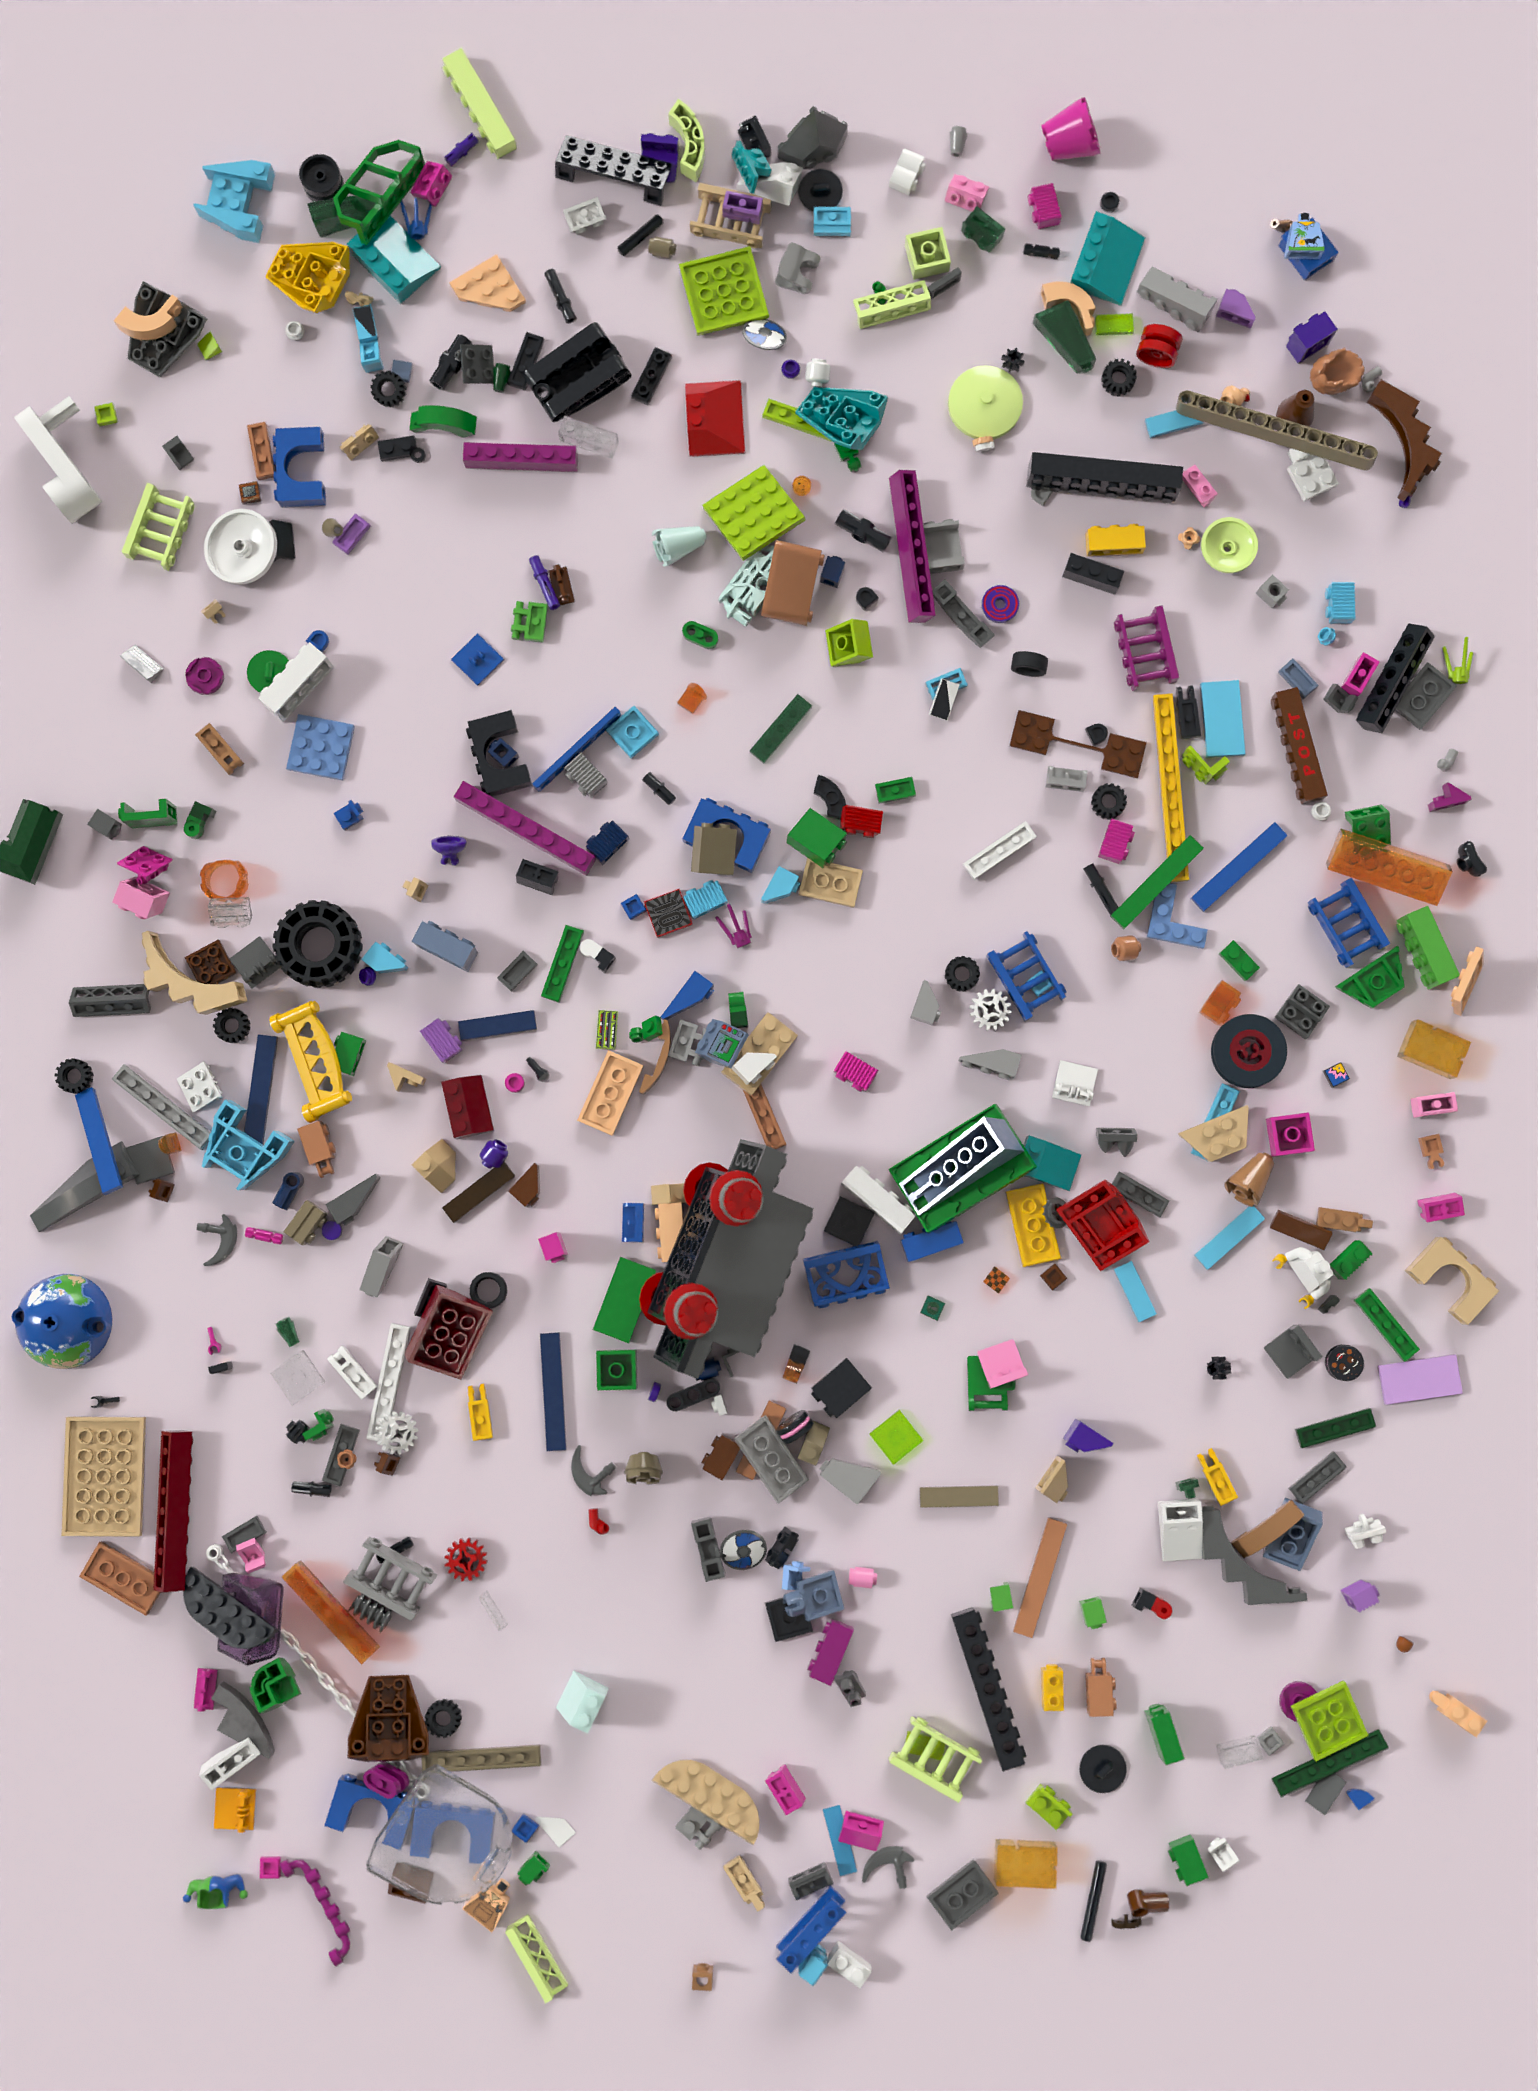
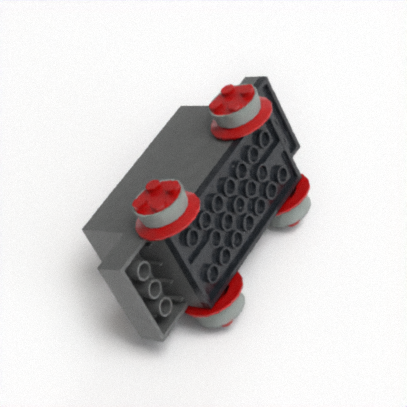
M740 1139L729 1169L717 1163L707 1162L696 1166L686 1177L683 1192L685 1201L689 1206L688 1212L664 1271L655 1273L646 1280L641 1288L639 1297L641 1311L645 1317L655 1324L665 1326L653 1357L672 1369L698 1379L699 1375L704 1371L706 1357L712 1351V1342L719 1343L752 1357H755L756 1353L760 1351L761 1340L768 1331V1323L771 1316L776 1311V1302L783 1293L784 1282L791 1273L790 1267L793 1260L797 1258L799 1244L804 1240L805 1229L813 1217L812 1212L814 1208L773 1192V1189L778 1185L780 1171L786 1165V1153L767 1145Z

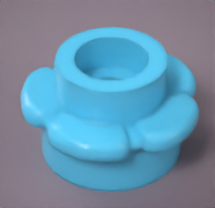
M1325 627L1318 634L1320 643L1325 646L1332 644L1336 638L1333 628Z

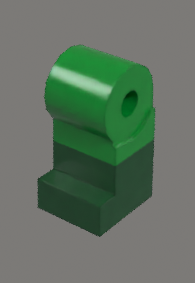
M195 801L185 822L184 833L192 839L201 838L204 834V825L208 817L214 818L217 811Z
M744 992L728 993L731 1026L735 1028L748 1027Z

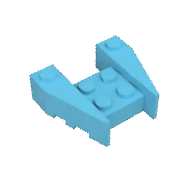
M248 160L203 166L202 169L205 175L213 181L207 206L194 203V208L198 215L210 223L213 222L220 226L221 229L231 232L241 240L259 243L263 224L258 215L248 214L253 188L272 191L275 172L271 163Z
M224 1100L214 1116L207 1151L204 1154L201 1167L210 1168L215 1162L241 1179L236 1188L237 1190H245L280 1162L295 1141L280 1131H273L264 1145L236 1128L247 1110L232 1100Z

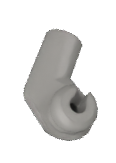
M1377 366L1363 376L1362 388L1365 392H1372L1375 389L1374 379L1382 375L1380 367Z
M1449 749L1445 759L1438 761L1437 767L1441 771H1448L1453 765L1458 751Z

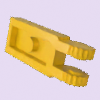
M480 1384L481 1400L476 1401L473 1386H468V1408L473 1441L493 1438L485 1384Z
M1210 1448L1208 1449V1455L1212 1459L1213 1465L1208 1467L1201 1453L1197 1455V1458L1219 1506H1223L1237 1499L1238 1496L1222 1463L1218 1460L1213 1449Z

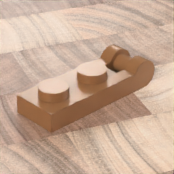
M210 723L195 734L229 776L234 773L233 770L235 768L241 767L244 764ZM231 756L233 761L227 764L225 760Z

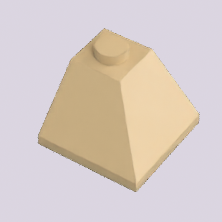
M1056 1456L1035 1487L1055 1503H1058L1059 1500L1063 1501L1068 1493L1066 1491L1068 1488L1066 1463L1058 1456Z

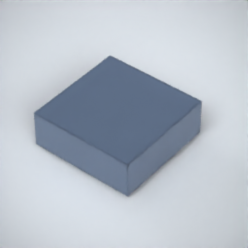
M393 360L391 372L399 375L404 382L410 383L413 364L412 362Z

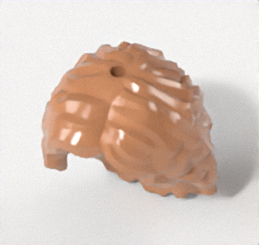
M1345 348L1337 349L1328 355L1322 356L1313 364V368L1310 371V381L1313 388L1321 394L1336 395L1359 385V382L1362 380L1361 377L1365 372V367L1362 365L1363 361L1357 354L1350 350L1347 351Z

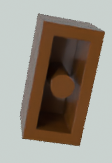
M722 1433L720 1437L716 1435L711 1444L714 1447L710 1454L706 1453L701 1463L704 1464L702 1468L704 1471L723 1481L739 1453L740 1447L735 1440Z

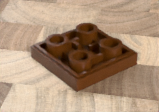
M219 939L184 957L197 982L203 984H218L237 974Z

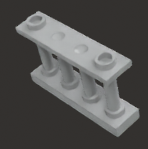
M368 1537L362 1547L368 1550L358 1570L354 1571L352 1569L343 1583L412 1621L420 1609L416 1605V1601L426 1582L431 1585L436 1579L437 1574L431 1568L423 1567L382 1544L379 1539ZM374 1554H377L385 1560L376 1578L370 1580L365 1577L364 1573ZM393 1563L402 1568L392 1589L388 1590L381 1583ZM411 1573L418 1577L419 1580L409 1599L406 1600L399 1596L398 1593L408 1574Z

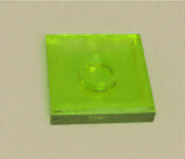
M897 1410L869 1433L893 1465L924 1441L900 1410Z

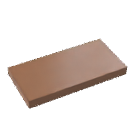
M102 1541L98 1543L79 1575L80 1578L145 1616L149 1614L161 1593L153 1590L154 1572Z

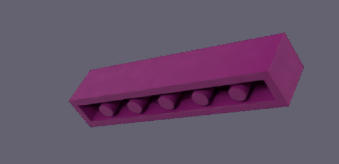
M464 442L463 462L465 467L469 469L577 472L578 451L576 446Z

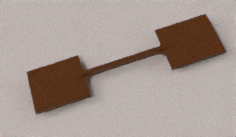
M1018 710L1010 747L1046 755L1049 742L1054 740L1102 752L1104 759L1101 770L1138 779L1147 742L1110 733L1107 746L1105 748H1098L1055 737L1052 734L1055 719Z

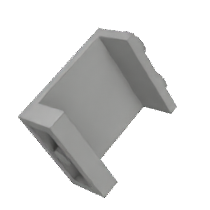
M947 519L941 523H935L934 521L924 523L930 574L963 570L965 562L961 554L958 533L959 520Z

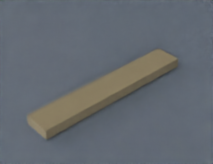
M540 1745L429 1751V1756L421 1757L422 1773L541 1766Z

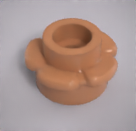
M348 1449L340 1452L337 1456L338 1465L341 1468L350 1469L357 1460L356 1455Z

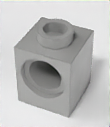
M1272 574L1261 585L1256 594L1273 608L1276 604L1280 606L1286 600L1285 594L1289 589ZM1270 590H1275L1278 596H1273Z

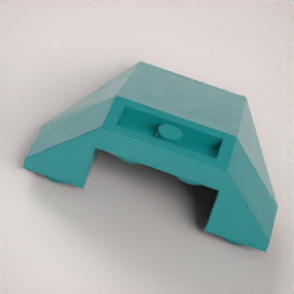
M813 387L795 412L796 415L835 444L850 449L862 450L881 425L888 396L869 390Z

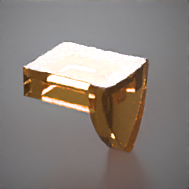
M689 683L677 704L691 714H694L701 702L706 700L707 695L698 684Z

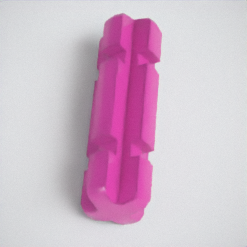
M247 1227L245 1230V1237L273 1242L274 1244H282L283 1242L282 1234H273V1232L256 1230V1228Z

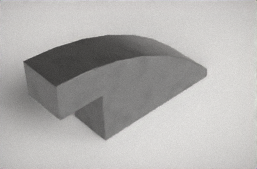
M223 1681L218 1685L211 1698L213 1701L228 1708L217 1731L237 1742H241L249 1737L261 1752V1755L269 1759L274 1754L275 1749L263 1719L246 1697Z

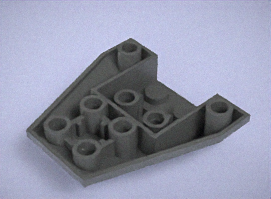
M143 281L135 297L133 312L141 316L152 315L161 309L171 295ZM182 301L180 303L183 308L180 314L174 318L177 325L175 329L167 335L153 340H139L130 337L127 359L158 377H161L200 336L207 321L203 314Z

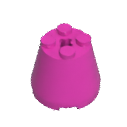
M1085 97L1076 100L1046 121L1045 124L1041 125L1043 134L1046 137V147L1052 161L1101 154L1096 129Z

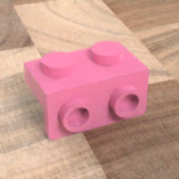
M955 174L949 184L945 202L978 214L988 193L989 186L967 179L963 175Z
M1193 465L1183 472L1182 480L1203 508L1209 505L1217 495V492L1196 465Z

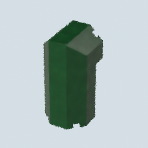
M23 799L10 833L7 836L9 839L7 841L3 840L0 843V873L35 885L63 814L56 810L50 811L51 809L45 805Z

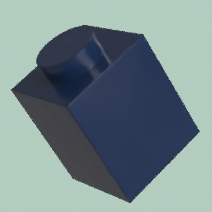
M827 556L820 576V583L838 588L845 569V562L842 558Z

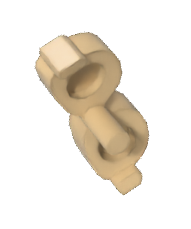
M350 291L345 293V297L350 304L359 302L360 306H366L374 300V297L363 295L362 292L359 295Z

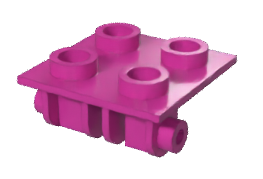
M142 846L117 862V865L138 874L137 882L139 884H146L151 879L159 876L163 871H166L173 859Z

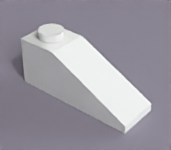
M248 1737L219 1752L201 1765L199 1776L213 1790L260 1755L261 1752Z

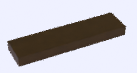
M504 1161L501 1167L490 1170L443 1206L442 1209L451 1221L455 1223L513 1179L515 1174Z

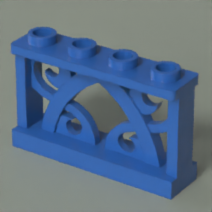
M878 1241L803 1259L814 1307L825 1308L830 1306L829 1303L837 1302V1304L849 1301V1298L853 1297L862 1299L867 1297L869 1293L882 1294L886 1292V1289L890 1288ZM876 1252L879 1267L870 1266L871 1253ZM858 1257L860 1259L858 1264L863 1263V1265H854L853 1259ZM842 1260H846L851 1268L861 1270L856 1280L850 1286L843 1285L832 1278L838 1273ZM834 1264L835 1270L827 1274V1272L831 1271L827 1268L828 1265ZM813 1267L816 1268L822 1277L815 1283H813L810 1270ZM868 1270H874L880 1274V1280L877 1284L869 1283L868 1280L875 1277L869 1274ZM823 1281L827 1282V1284L823 1286L822 1291L824 1289L830 1290L827 1296H820L817 1293V1287ZM862 1282H863V1284H864L865 1287L859 1288V1286H860V1285L862 1284ZM836 1289L842 1293L835 1294Z

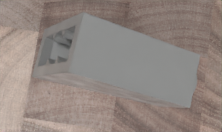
M385 1236L372 1252L359 1290L365 1292L368 1296L378 1297L384 1290L403 1243Z
M831 1458L830 1461L825 1460L819 1468L821 1470L820 1476L857 1505L881 1475L878 1469Z

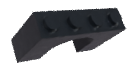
M512 710L468 721L469 728H466L468 739L473 741V746L470 747L473 757L477 756L478 764H475L478 775H482L483 781L480 782L482 792L493 797L533 786L526 764L508 769H497L492 767L486 759L487 748L493 740L518 732Z

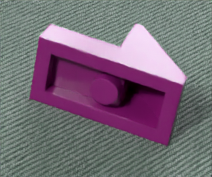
M1447 782L1442 786L1444 795L1433 798V801L1428 804L1429 812L1458 806L1468 803L1472 798L1464 791Z

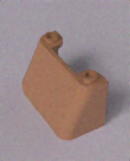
M776 540L762 606V617L807 626L808 622L811 623L813 611H810L817 570L819 566H823L825 557L822 554V550Z

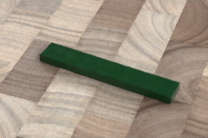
M1380 1730L1373 1731L1368 1734L1369 1736L1318 1761L1312 1759L1271 1778L1280 1797L1287 1796L1389 1749Z

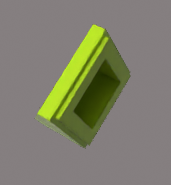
M211 331L197 343L205 360L222 352Z

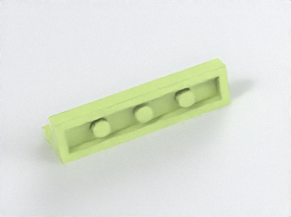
M925 280L854 299L853 304L857 313L858 326L862 329L931 310V297ZM922 288L924 293L916 295L913 291ZM900 293L906 295L902 300L896 299L895 296ZM882 298L888 300L884 305L878 304L877 301ZM866 303L870 305L868 309L860 310V304Z
M528 1914L509 1925L505 1931L506 1935L545 2003L551 2001L554 1994L568 1986L566 1979ZM526 1921L530 1927L529 1935L520 1933L517 1926ZM530 1940L539 1943V1953L530 1951L528 1947ZM540 1958L548 1959L550 1962L549 1971L540 1968L538 1965ZM550 1975L558 1977L562 1984L552 1989L548 1982Z

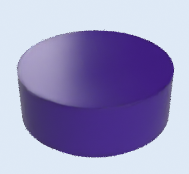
M328 1221L322 1227V1235L328 1240H336L342 1234V1227L336 1221Z
M653 1383L648 1396L649 1401L656 1402L661 1389L660 1383Z

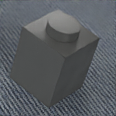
M97 809L87 825L112 840L113 837L119 834L122 824Z

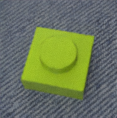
M112 402L94 406L97 423L100 427L118 423L115 406Z

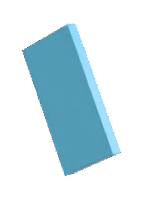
M1239 680L1201 682L1206 758L1244 756L1245 743Z

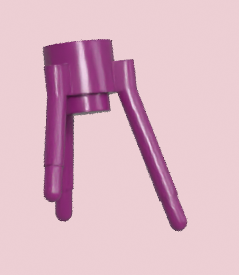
M727 904L737 931L733 933L734 937L718 916L715 919L731 940L732 945L736 944L737 948H741L750 944V938H752L746 910L742 911L744 931V929H740L731 904Z

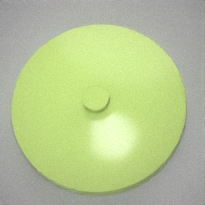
M977 366L962 373L953 383L948 398V410L953 423L962 433L974 439L985 436H992L993 439L1004 436L1017 424L1023 407L1022 392L1017 381L1006 371L994 366Z

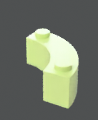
M678 99L668 113L669 125L681 135L685 143V152L680 161L681 174L697 182L703 170L705 160L703 131L694 112Z

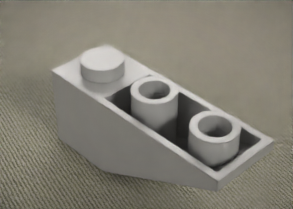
M1001 1049L961 1056L958 1061L962 1062L964 1067L972 1069L975 1066L981 1068L980 1071L983 1073L991 1074V1072L999 1074V1078L1009 1080L1015 1077L1022 1055Z

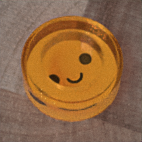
M806 476L796 477L792 484L794 493L799 496L807 495L811 490L809 478Z

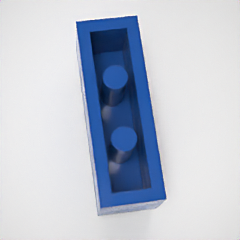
M949 1221L931 1233H927L922 1228L923 1233L915 1235L914 1232L903 1235L904 1239L900 1240L908 1262L964 1243L956 1221Z

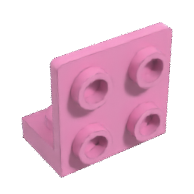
M1013 1339L977 1352L990 1389L1028 1376Z

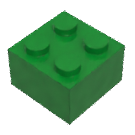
M637 1349L596 1351L597 1391L636 1390L638 1388Z

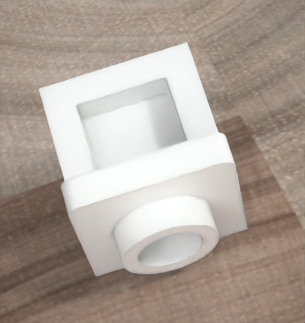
M1216 1838L1209 1844L1211 1847L1208 1850L1223 1873L1240 1862L1225 1838L1221 1840Z

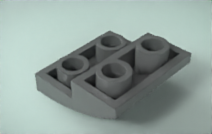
M1298 984L1274 1018L1306 1040L1318 1022L1322 1020L1330 1006Z

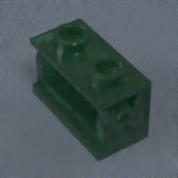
M976 206L966 220L962 222L961 231L966 238L975 241L980 249L990 253L1004 237L1005 228Z

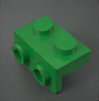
M323 1409L314 1413L319 1424L303 1433L305 1440L312 1439L315 1441L328 1434L326 1430L334 1426V1418L329 1411L326 1412Z

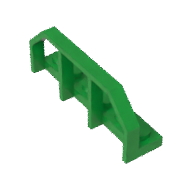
M401 140L373 147L333 199L340 223L355 228L361 243L369 244L414 186L425 165L420 147ZM399 150L414 154L401 172L373 163L378 156ZM366 171L394 180L383 195L355 186ZM348 194L376 203L363 221L342 215L340 204Z

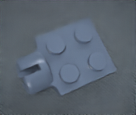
M834 1570L796 1581L797 1589L783 1596V1604L787 1603L790 1605L785 1607L788 1616L795 1617L804 1614L806 1621L844 1610Z

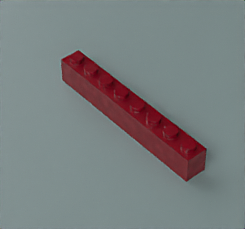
M161 1431L153 1590L163 1593L185 1591V1572L188 1561L186 1551L189 1540L187 1531L190 1520L188 1510L191 1484L190 1469L192 1464L191 1448L193 1445L192 1431Z

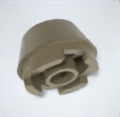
M639 1452L629 1457L624 1474H626V1482L628 1483L647 1482V1485L659 1483L663 1471L658 1456L649 1452Z

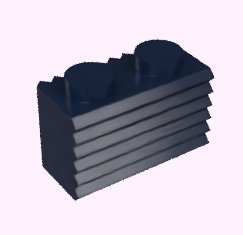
M613 820L610 823L608 821L604 823L600 828L601 832L597 836L592 835L586 842L588 844L586 845L588 852L594 855L602 865L629 840V836Z

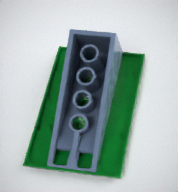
M993 1104L888 1170L926 1232L931 1233L1009 1184L1014 1183L1037 1168L998 1105Z

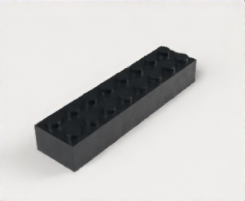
M1032 452L1028 465L1026 487H1031L1033 490L1049 487V490L1052 492L1063 490L1071 494L1083 492L1091 496L1104 494L1106 497L1111 498L1124 496L1125 499L1143 498L1145 501H1153L1155 499L1161 500L1164 503H1171L1176 500L1182 489L1183 466Z

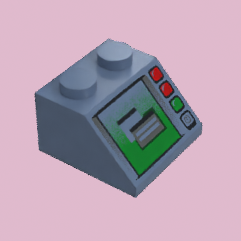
M712 1019L707 1025L703 1038L698 1042L695 1053L710 1063L732 1068L749 1034L723 1021Z

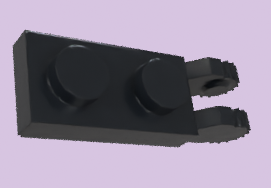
M1193 685L1187 688V700H1183L1182 688L1176 687V703L1181 739L1201 736L1197 699H1195Z

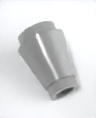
M954 126L952 131L949 132L951 155L960 157L962 156L968 133L965 127Z

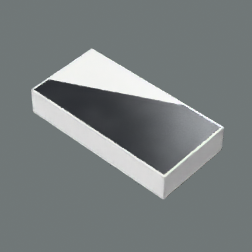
M941 678L929 715L947 721L960 685Z

